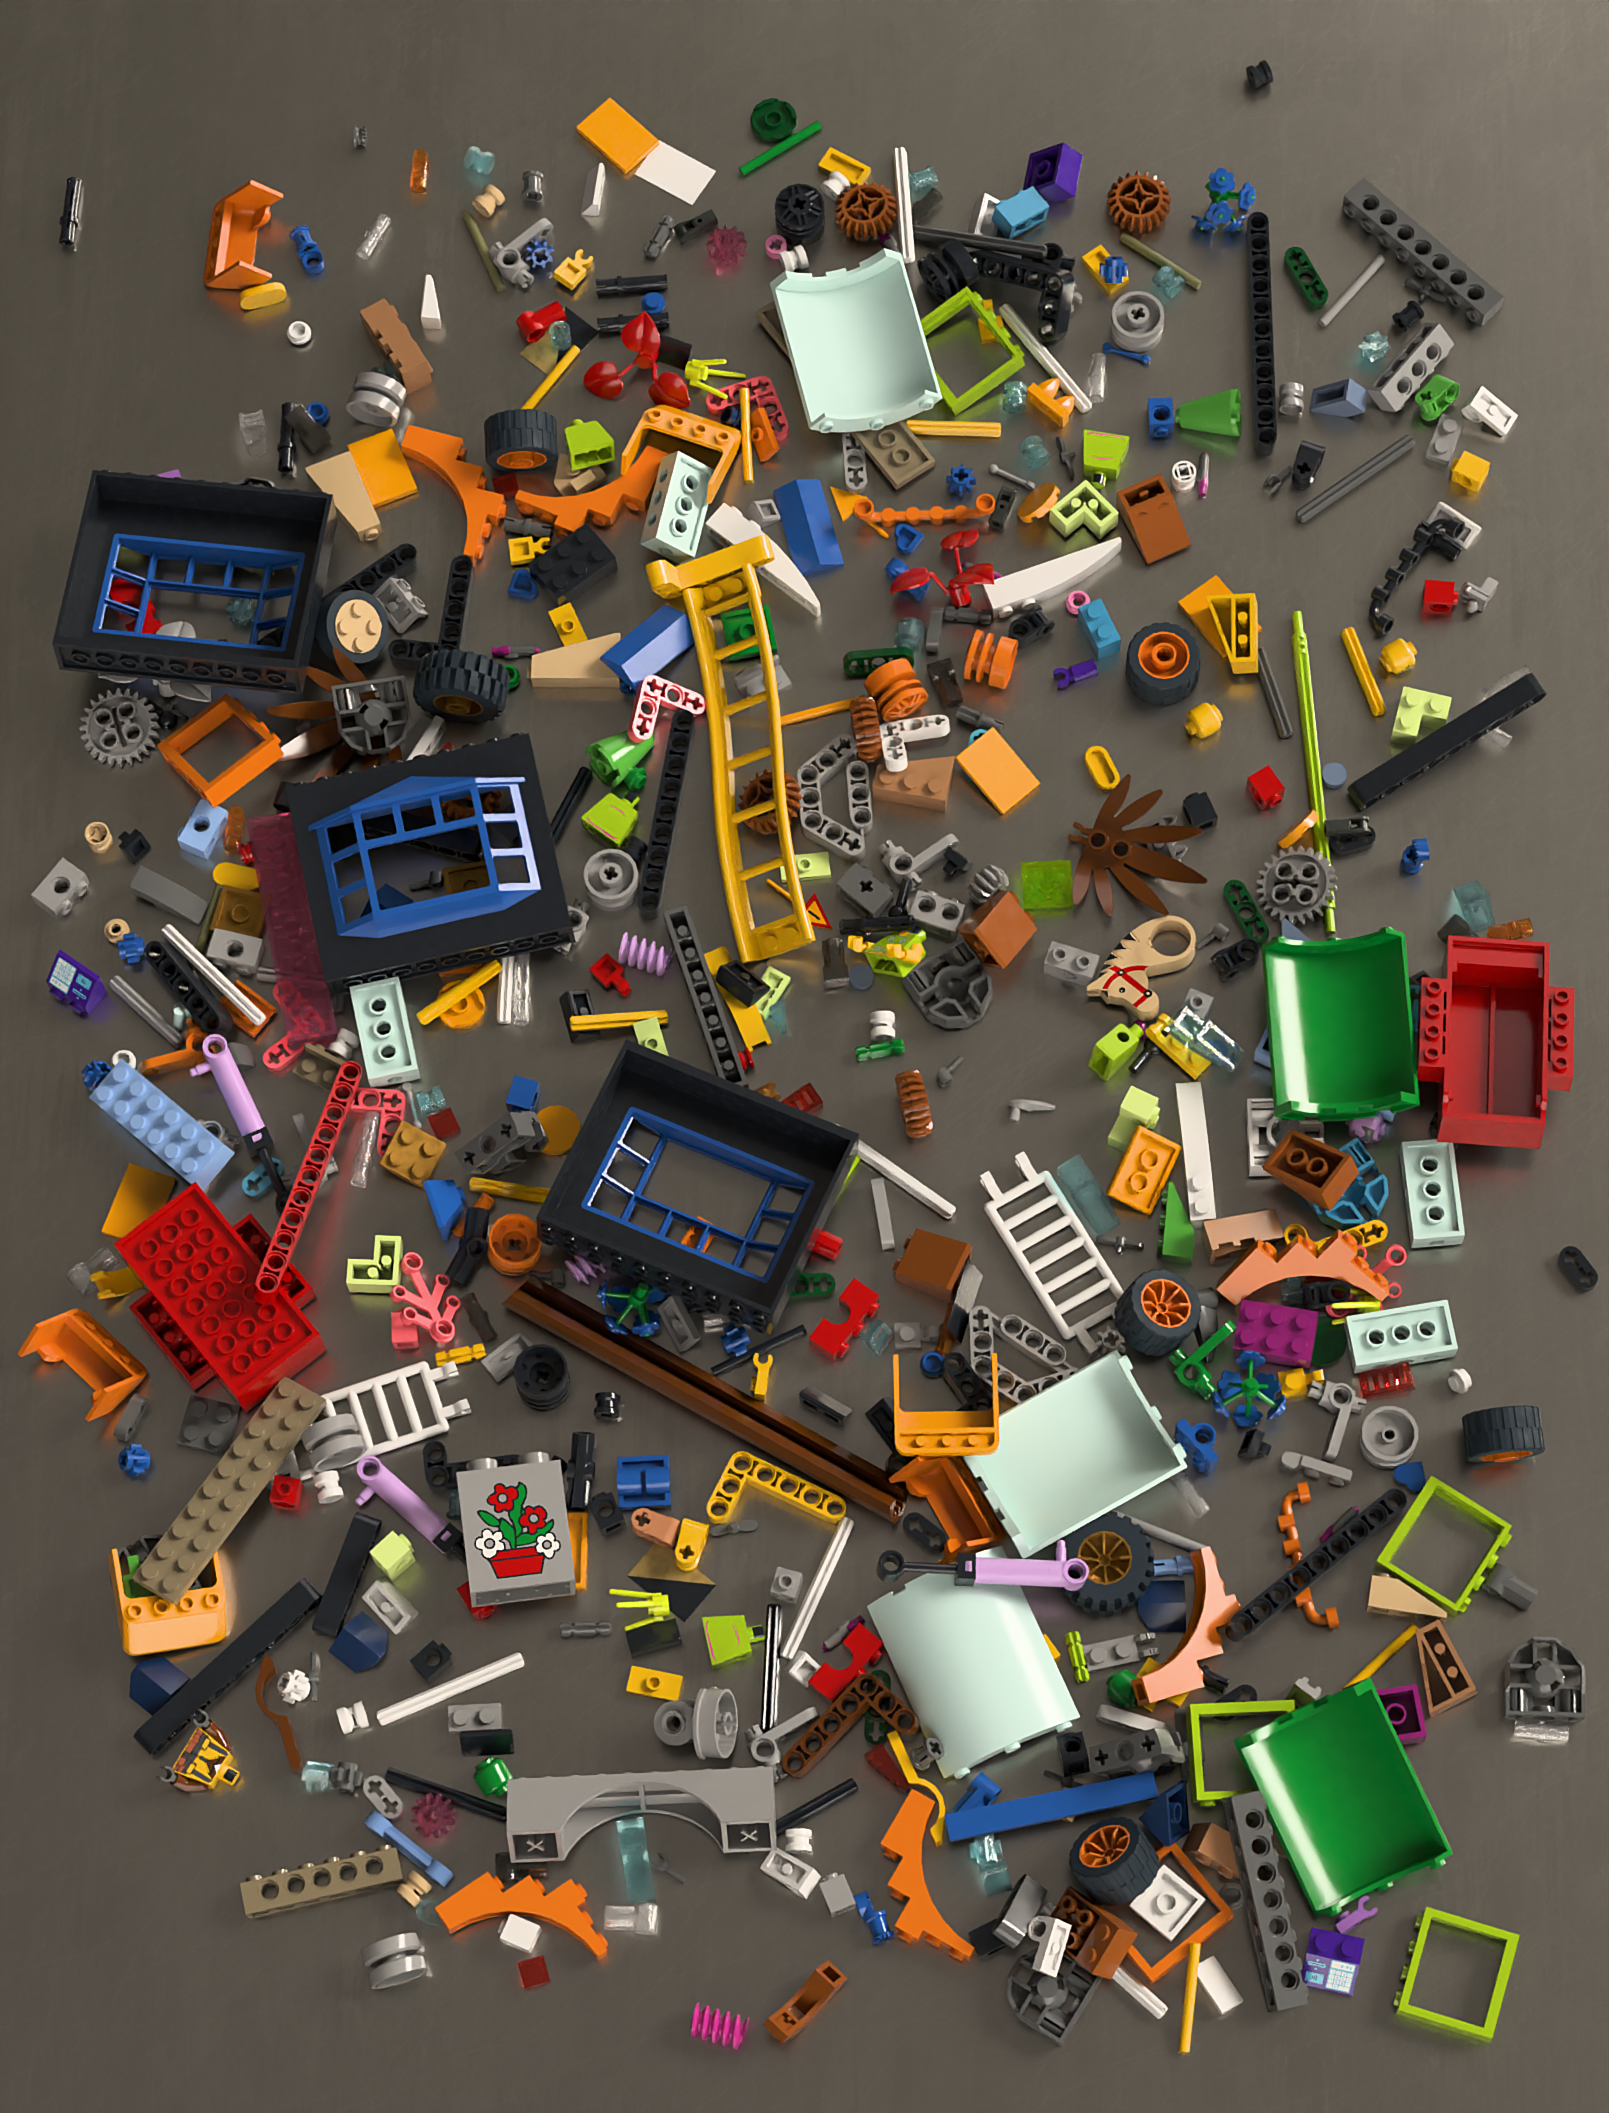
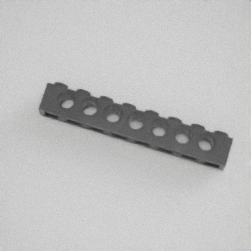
M1365 178L1344 195L1342 207L1348 216L1357 219L1367 232H1372L1377 236L1383 246L1391 248L1401 261L1407 262L1413 267L1417 275L1425 277L1436 291L1446 295L1452 305L1460 307L1466 312L1467 317L1471 321L1483 326L1501 309L1504 296ZM1365 207H1370L1373 210H1366ZM1382 222H1388L1390 225H1384ZM1399 237H1406L1408 240H1401ZM1416 252H1424L1425 255H1419ZM1439 266L1443 269L1437 270L1434 267ZM1457 281L1460 285H1454L1451 282ZM1474 296L1477 297L1478 300H1472L1469 297Z
M687 904L664 911V923L716 1075L749 1089L747 1078Z
M1261 1790L1224 1797L1222 1801L1269 2011H1280L1308 2004L1306 1998L1308 1997V1988L1302 1980L1300 1971L1302 1970V1961L1295 1948L1296 1934L1294 1929L1291 1928L1289 1921L1291 1911L1283 1894L1285 1884L1283 1877L1279 1875L1277 1867L1279 1857L1276 1849L1273 1848L1271 1840L1273 1830L1270 1822H1267L1265 1813L1267 1810L1266 1799L1261 1795ZM1248 1813H1250L1253 1817V1824L1251 1827H1249L1246 1823V1816ZM1254 1840L1259 1844V1851L1257 1853H1254L1251 1847ZM1260 1866L1265 1870L1263 1880L1259 1879L1257 1874ZM1266 1893L1271 1897V1903L1268 1907L1263 1901ZM1272 1919L1277 1924L1275 1933H1272L1269 1929ZM1278 1946L1283 1951L1280 1960L1275 1956V1950ZM1284 1973L1289 1978L1286 1987L1281 1983V1977Z

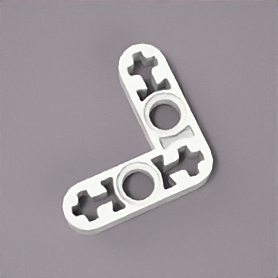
M931 715L881 724L879 727L886 769L892 772L906 769L908 763L904 742L947 735L950 732L948 717L945 715Z

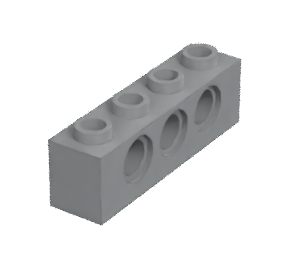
M1424 323L1369 386L1367 392L1381 411L1397 412L1403 408L1405 401L1419 389V385L1423 380L1433 373L1435 366L1447 357L1448 351L1454 346V343L1439 323Z

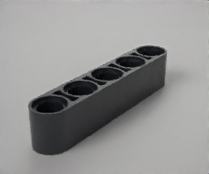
M150 941L144 950L146 960L205 1032L226 1035L231 1032L233 1028L231 1015L180 952L170 943Z
M356 1512L316 1612L312 1624L313 1631L337 1638L343 1629L370 1559V1551L374 1548L380 1533L382 1520Z

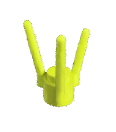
M692 359V361L687 362L685 367V379L690 380L689 385L697 386L723 399H727L728 396L701 383V381H705L708 374L743 379L746 378V375L736 372L712 370L704 366L725 364V359Z
M1334 1285L1332 1287V1290L1346 1292L1344 1286ZM1350 1288V1293L1361 1296L1357 1297L1356 1302L1333 1303L1331 1305L1332 1308H1357V1312H1361L1358 1314L1380 1311L1379 1299L1366 1290ZM1346 1317L1332 1320L1331 1323L1332 1325L1344 1323Z
M609 1590V1593L614 1595L647 1599V1601L616 1603L617 1608L648 1607V1614H654L653 1617L626 1626L624 1628L625 1631L653 1622L664 1621L663 1616L670 1615L668 1595L628 1590Z

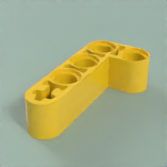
M1372 1220L1343 1231V1233L1351 1234L1356 1239L1358 1245H1363L1368 1253L1384 1245L1388 1229L1382 1221ZM1299 1224L1289 1225L1284 1231L1283 1247L1285 1248L1291 1242L1288 1236L1292 1234H1300L1303 1238H1309L1304 1227ZM1371 1231H1374L1375 1234H1380L1379 1238L1371 1235ZM1330 1237L1314 1242L1317 1246L1316 1249L1318 1250ZM1359 1248L1356 1257L1363 1255L1364 1250Z

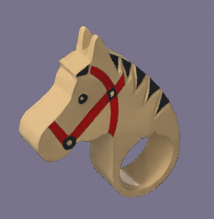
M1164 916L1152 919L1138 926L1122 939L1109 955L1100 971L1098 979L1087 986V996H1101L1107 1005L1110 1003L1122 1005L1142 1021L1154 1019L1159 1013V999L1155 992L1148 989V977L1178 971L1191 963L1196 948V935L1191 924L1177 916ZM1174 931L1185 936L1190 945L1180 955L1165 956L1151 948V943L1160 933Z

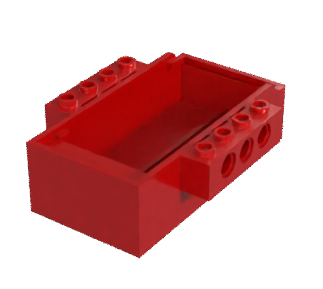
M1448 935L1442 963V978L1421 977L1418 993L1417 1078L1418 1081L1439 1082L1437 1142L1540 1149L1546 1125L1547 1090L1570 1092L1574 1067L1575 988L1549 986L1550 942Z
M194 1182L117 1241L114 1246L121 1259L147 1291L146 1294L129 1306L133 1316L194 1391L215 1375L242 1410L247 1413L269 1396L280 1380L284 1377L292 1378L327 1350L319 1332L300 1310L314 1299L316 1295L313 1288L290 1261L275 1300L270 1304L257 1302L253 1295L256 1278L272 1238L251 1213L232 1227L198 1184ZM275 1264L269 1265L273 1269L280 1268L278 1265ZM268 1286L261 1287L263 1290L266 1291L272 1290Z

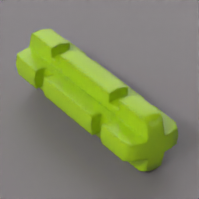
M1068 1632L1065 1635L1067 1645H1069L1068 1651L1072 1668L1075 1669V1681L1077 1683L1086 1682L1089 1680V1672L1085 1668L1087 1664L1083 1647L1080 1644L1079 1632Z

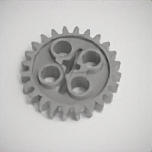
M117 688L115 695L110 690H107V697L105 698L98 694L100 701L97 703L91 700L93 708L84 709L88 717H81V721L86 724L79 727L82 733H86L81 736L82 741L87 742L84 747L87 751L92 750L90 754L93 758L99 756L98 760L102 764L107 760L111 767L115 761L122 767L125 760L131 766L133 763L132 758L134 757L142 761L140 756L142 752L149 755L146 749L147 746L155 747L151 739L159 738L157 732L153 731L160 728L157 722H153L159 718L156 713H152L155 710L152 704L148 705L149 700L146 697L141 699L139 692L134 693L132 696V692L128 688L124 694L120 688ZM113 708H117V716L122 723L121 730L127 743L126 747H123L122 737L117 731L119 727L113 714ZM132 708L133 713L128 717H124V711ZM110 716L106 724H100L102 717ZM140 731L137 738H129L132 732ZM116 738V743L113 746H106L109 739Z
M1302 845L1299 846L1297 852L1294 851L1292 846H1289V853L1287 854L1280 849L1279 858L1271 855L1273 863L1264 862L1267 871H1259V874L1264 879L1256 881L1258 886L1262 887L1256 890V892L1261 896L1259 899L1261 905H1266L1264 907L1266 913H1271L1274 920L1280 916L1281 922L1285 918L1289 919V922L1295 925L1297 919L1304 925L1305 918L1307 917L1314 922L1315 913L1322 917L1321 908L1330 909L1327 900H1335V897L1330 892L1338 890L1336 885L1333 884L1338 880L1332 874L1335 872V869L1332 865L1328 866L1330 864L1328 858H1323L1320 851L1314 854L1312 847H1309L1305 852ZM1287 869L1292 870L1288 876L1281 877L1283 871ZM1309 871H1316L1313 877L1305 878ZM1288 893V897L1282 901L1278 900L1281 894ZM1313 894L1311 900L1302 902L1305 895Z

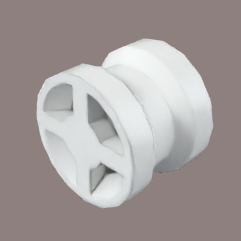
M832 171L829 179L823 181L820 185L823 193L834 201L840 198V192L846 191L847 186L850 187L849 181L838 171Z
M801 1828L785 1830V1836L788 1838V1844L785 1846L786 1853H811V1845L809 1844V1838L812 1836L811 1830Z

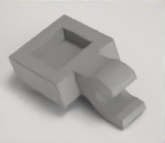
M920 1322L894 1323L896 1351L922 1349L921 1342L939 1341L938 1326L921 1329Z

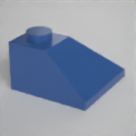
M454 1180L424 1181L422 1183L442 1240L447 1242L452 1235L451 1230L457 1225L464 1211L462 1202L466 1198L461 1186L456 1187Z

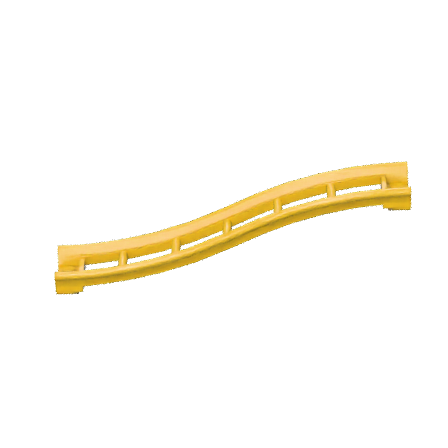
M751 563L743 565L742 572L704 588L682 590L695 643L705 697L716 840L728 911L741 964L772 958L816 941L809 914L805 908L792 845L786 802L781 720L775 668L760 599L762 594ZM749 602L756 635L718 650L711 617ZM758 645L765 691L728 705L720 660ZM767 701L770 745L733 759L729 716L735 712ZM771 755L774 799L736 813L734 770ZM775 809L782 856L743 870L737 824ZM784 866L794 914L755 928L745 881L751 877Z

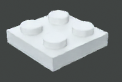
M1163 1865L1150 1887L1144 1893L1137 1896L1129 1907L1169 1941H1172L1204 1903L1205 1898L1168 1867Z

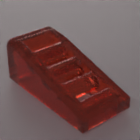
M810 1082L781 1101L799 1109L795 1103L799 1100L804 1107L802 1111L813 1114L823 1108V1101ZM807 1095L810 1097V1099H811L812 1102H813V1103H811L810 1105H809V1103L807 1102V1100L805 1099V1096H807Z
M1409 1362L1358 1373L1364 1399L1416 1389L1412 1367ZM1399 1372H1404L1406 1383L1401 1384ZM1389 1374L1394 1376V1386H1391ZM1383 1375L1385 1388L1380 1387L1378 1376ZM1370 1377L1373 1378L1375 1390L1370 1391L1368 1382Z
M882 1744L877 1745L864 1754L866 1762L902 1793L908 1794L910 1792V1784Z

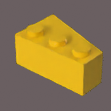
M1255 593L1206 596L1233 674L1258 673V604Z

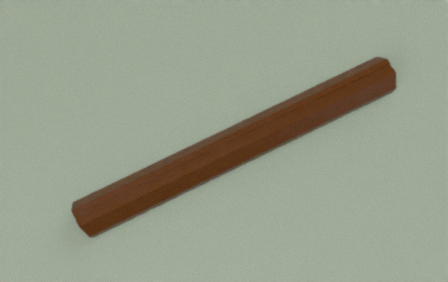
M531 1276L502 1303L503 1306L896 1524L898 1519L904 1514L909 1494L904 1481L890 1483L889 1478L891 1476L881 1468L647 1338L640 1337L639 1334H633L629 1328H627L628 1335H624L621 1332L614 1334L606 1326L607 1324L604 1321L605 1315L537 1277Z

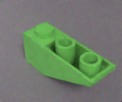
M1169 1182L1168 1190L1163 1189L1161 1205H1166V1213L1160 1214L1159 1229H1164L1163 1238H1158L1157 1253L1162 1254L1161 1262L1192 1265L1195 1232L1173 1182Z

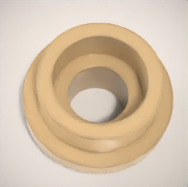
M113 919L106 924L104 933L110 942L117 943V941L123 940L124 934L130 933V929L124 920ZM116 927L121 928L120 932L118 933L112 932L113 929Z

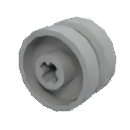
M1134 291L1126 293L1116 301L1111 315V335L1118 347L1136 354L1155 348L1161 340L1164 326V310L1159 300L1150 293Z
M375 372L359 373L353 385L354 392L349 396L346 405L347 411L354 418L368 425L382 428L393 427L397 423L400 414L399 408L404 403L407 394L406 389L399 382L386 375Z
M606 849L590 857L585 865L583 876L588 898L593 905L603 911L616 912L624 910L633 904L639 894L640 882L636 863L631 856L622 850Z
M1396 1406L1377 1408L1366 1417L1359 1435L1360 1451L1372 1466L1380 1469H1396L1412 1457L1418 1441V1426L1414 1418L1404 1409Z
M339 1414L326 1418L303 1431L301 1439L306 1450L312 1451L309 1458L315 1471L324 1472L340 1468L355 1461L366 1452L367 1449L362 1436L355 1434L358 1426L353 1414Z
M416 1933L392 1936L373 1943L361 1951L365 1966L375 1967L368 1973L372 1989L399 1985L415 1979L428 1971L424 1957L422 1955H414L421 1948Z

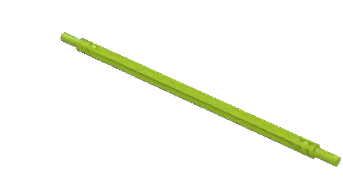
M1301 611L1292 612L1294 634H1292V645L1310 810L1314 809L1319 815V819L1312 826L1315 854L1320 851L1323 858L1327 857L1330 861L1328 837H1325L1324 820H1326L1307 637L1306 633L1303 632ZM1327 900L1330 909L1321 908L1324 914L1325 933L1327 935L1336 933L1333 913L1336 909L1335 900Z

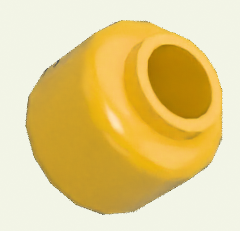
M1398 638L1382 647V655L1379 656V659L1388 673L1400 674L1415 665L1414 655L1417 654V651L1411 641L1406 643L1402 638Z
M1203 702L1187 712V722L1184 725L1191 736L1195 734L1198 738L1204 739L1220 729V722L1223 721V718L1214 704L1210 705Z

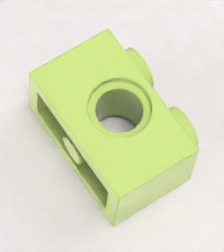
M394 1531L389 1533L370 1551L375 1564L392 1582L415 1562L412 1554L414 1549L411 1547L410 1541L402 1533L397 1536Z

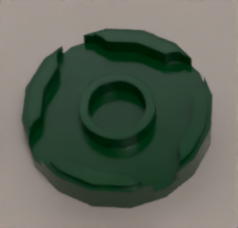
M770 98L761 101L755 106L750 124L753 133L758 139L766 143H779L792 136L795 132L797 115L790 103L779 101L777 98Z
M1319 1316L1311 1361L1313 1366H1331L1341 1359L1345 1353L1347 1346L1346 1332L1341 1324L1332 1325L1331 1321L1335 1320L1333 1318Z

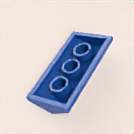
M796 479L773 490L792 561L802 576L844 566L820 479Z
M663 605L603 654L600 660L636 691L641 680L649 675H656L694 643L690 621L685 613Z

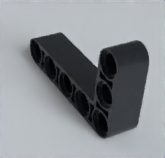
M981 249L969 252L977 266L979 276L1043 292L1037 333L1041 340L1049 342L1061 339L1067 334L1075 279L1071 272ZM1058 279L1061 281V287L1058 284ZM1051 325L1054 328V334L1051 331Z
M460 555L451 562L438 643L407 639L393 640L388 647L393 666L399 669L417 670V664L420 660L419 656L422 654H429L431 651H441L442 649L463 651L474 583V569L470 558ZM461 568L468 569L464 573L457 572ZM457 590H464L460 595L454 594ZM454 612H460V613H461V614H460L459 616H457V617H452V616H450V615H451L452 613H454ZM450 634L457 635L454 639H447V636ZM399 651L406 652L403 656H395Z
M959 1352L948 1353L940 1364V1370L964 1405L956 1411H977L976 1404L978 1402L985 1403L989 1410L992 1407V1397L966 1358ZM947 1361H957L959 1370H950L947 1366ZM962 1382H971L974 1387L973 1392L964 1391ZM896 1450L887 1458L885 1470L892 1476L899 1471L893 1468L892 1459L899 1458L903 1461L904 1466H906L919 1456H903Z

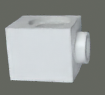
M510 1913L508 1920L503 1919L498 1933L501 1934V1942L531 1954L542 1929L539 1925Z

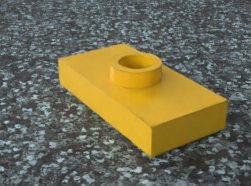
M571 603L548 611V615L563 647L588 640Z
M632 1666L626 1692L664 1701H678L683 1676Z

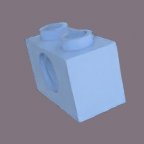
M200 799L199 803L190 810V819L186 826L183 825L180 828L177 839L182 850L207 861L229 823L230 817L227 810L219 806L213 808L206 800ZM202 825L207 826V829L202 832L196 831Z

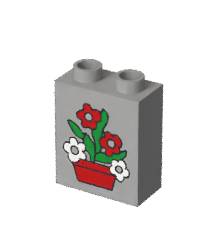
M532 1452L519 1456L518 1465L498 1467L495 1459L482 1458L468 1462L466 1464L467 1471L456 1472L472 1607L575 1595V1574L561 1461H549L547 1453Z

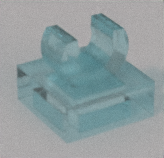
M876 1319L875 1322L867 1323L870 1329L866 1334L861 1332L859 1335L874 1353L881 1355L895 1335L885 1322Z
M307 1761L302 1772V1780L307 1781L306 1789L310 1791L313 1785L312 1782H319L321 1785L320 1792H324L334 1764Z

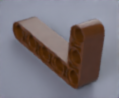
M863 1673L851 1683L788 1750L782 1759V1766L792 1777H804L870 1706L903 1736H912L917 1733L920 1725L919 1719L874 1675ZM868 1681H873L875 1684L874 1689L869 1693H864L862 1690L863 1685ZM886 1699H892V1708L886 1711L882 1710V1702ZM851 1700L856 1701V1708L852 1712H845V1704ZM904 1717H911L912 1724L908 1728H901L900 1721ZM831 1720H838V1727L834 1731H827V1723ZM819 1739L820 1746L818 1749L809 1751L808 1745L810 1741ZM800 1758L802 1761L800 1768L791 1770L790 1763L792 1760Z

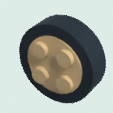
M350 590L335 593L323 601L320 605L315 634L320 648L328 658L336 662L333 655L334 647L345 654L354 664L369 662L382 652L388 639L389 626L386 613L375 597L361 590Z

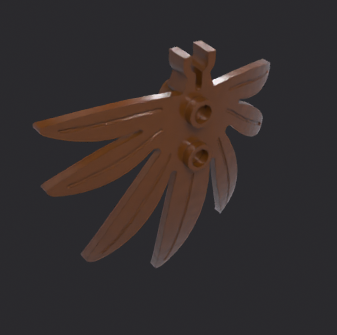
M334 647L333 655L344 678L349 683L367 681L358 667L345 654ZM308 666L306 675L331 694V686L346 684L327 672ZM374 693L359 694L361 703L370 699L380 700V697L376 698ZM331 701L296 702L267 709V713L270 715L289 719H320L335 716L334 704ZM365 707L360 713L364 714L368 707ZM354 716L340 718L342 729L356 727ZM336 719L318 725L281 747L284 756L276 762L306 757L341 741ZM383 719L380 724L382 730L387 726L388 721ZM383 735L370 737L372 750L380 749L381 738L385 748ZM343 743L326 760L312 782L324 776L332 778L345 766L355 752L350 751L345 743ZM400 747L392 753L386 754L390 762L402 760ZM380 754L364 756L363 770L368 766H378Z
M1127 774L1104 802L1093 829L1084 828L1080 823L1074 822L1073 827L1089 837L1085 838L1080 835L1075 837L1070 834L1068 836L1069 841L1081 842L1085 846L1074 875L1073 904L1077 906L1086 895L1090 885L1091 871L1093 870L1095 889L1100 904L1107 916H1112L1113 893L1105 870L1106 867H1109L1122 885L1138 900L1156 912L1168 916L1169 912L1158 896L1138 876L1124 867V864L1148 875L1169 881L1206 884L1208 881L1205 877L1185 864L1159 852L1133 845L1134 842L1163 844L1183 841L1202 835L1203 830L1189 826L1160 825L1123 831L1122 828L1135 822L1145 815L1163 795L1161 789L1153 791L1139 798L1114 817L1121 809L1129 792L1131 776Z

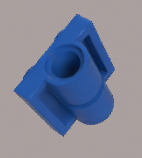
M1184 1418L1180 1420L1175 1426L1174 1443L1181 1444L1184 1451L1193 1458L1191 1462L1198 1471L1202 1472L1204 1470L1209 1475L1216 1469L1219 1457L1213 1450L1216 1439L1215 1429L1208 1423H1198L1192 1427ZM1198 1440H1203L1206 1443H1199Z
M669 1455L617 1457V1489L620 1510L671 1508Z

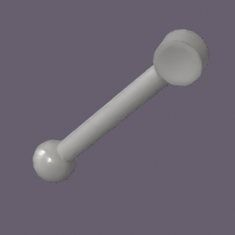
M995 464L989 466V472L992 474H1000L1024 485L1029 490H1033L1035 487L1033 482L1022 480L1000 470Z
M404 1082L402 1088L407 1094L413 1120L412 1125L420 1129L421 1123L417 1119L411 1094L412 1084Z

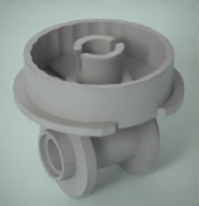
M711 1687L706 1690V1688H701L696 1700L669 1701L661 1705L654 1717V1729L657 1736L664 1743L674 1746L694 1743L699 1759L727 1758L733 1751L737 1736L738 1715L734 1695L729 1689Z

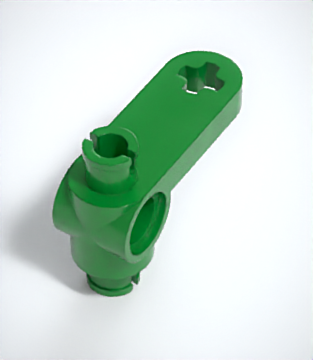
M1228 1320L1190 1356L1187 1357L1179 1347L1167 1358L1176 1366L1173 1372L1178 1376L1181 1383L1186 1385L1193 1394L1198 1391L1205 1400L1209 1399L1211 1394L1213 1395V1392L1217 1391L1218 1388L1209 1381L1213 1376L1204 1368L1201 1360L1237 1328L1231 1320ZM1188 1365L1195 1366L1198 1370V1376L1194 1379L1186 1377L1184 1368Z

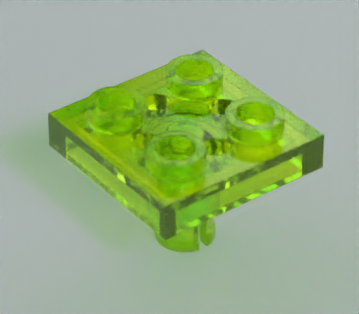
M1071 860L1021 862L1023 910L1028 912L1073 910Z

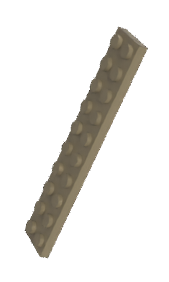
M773 300L755 312V317L790 358L775 301ZM903 420L886 425L880 430L869 429L850 432L895 489L900 488L935 466V459Z
M287 1377L280 1380L133 1575L134 1582L176 1606L299 1442L303 1431L311 1426L326 1406V1399Z

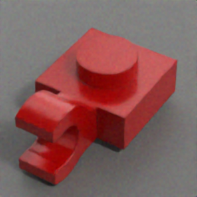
M608 953L589 968L590 973L606 989L613 984L623 997H626L632 991L629 988L630 984L622 977L625 973L624 968Z

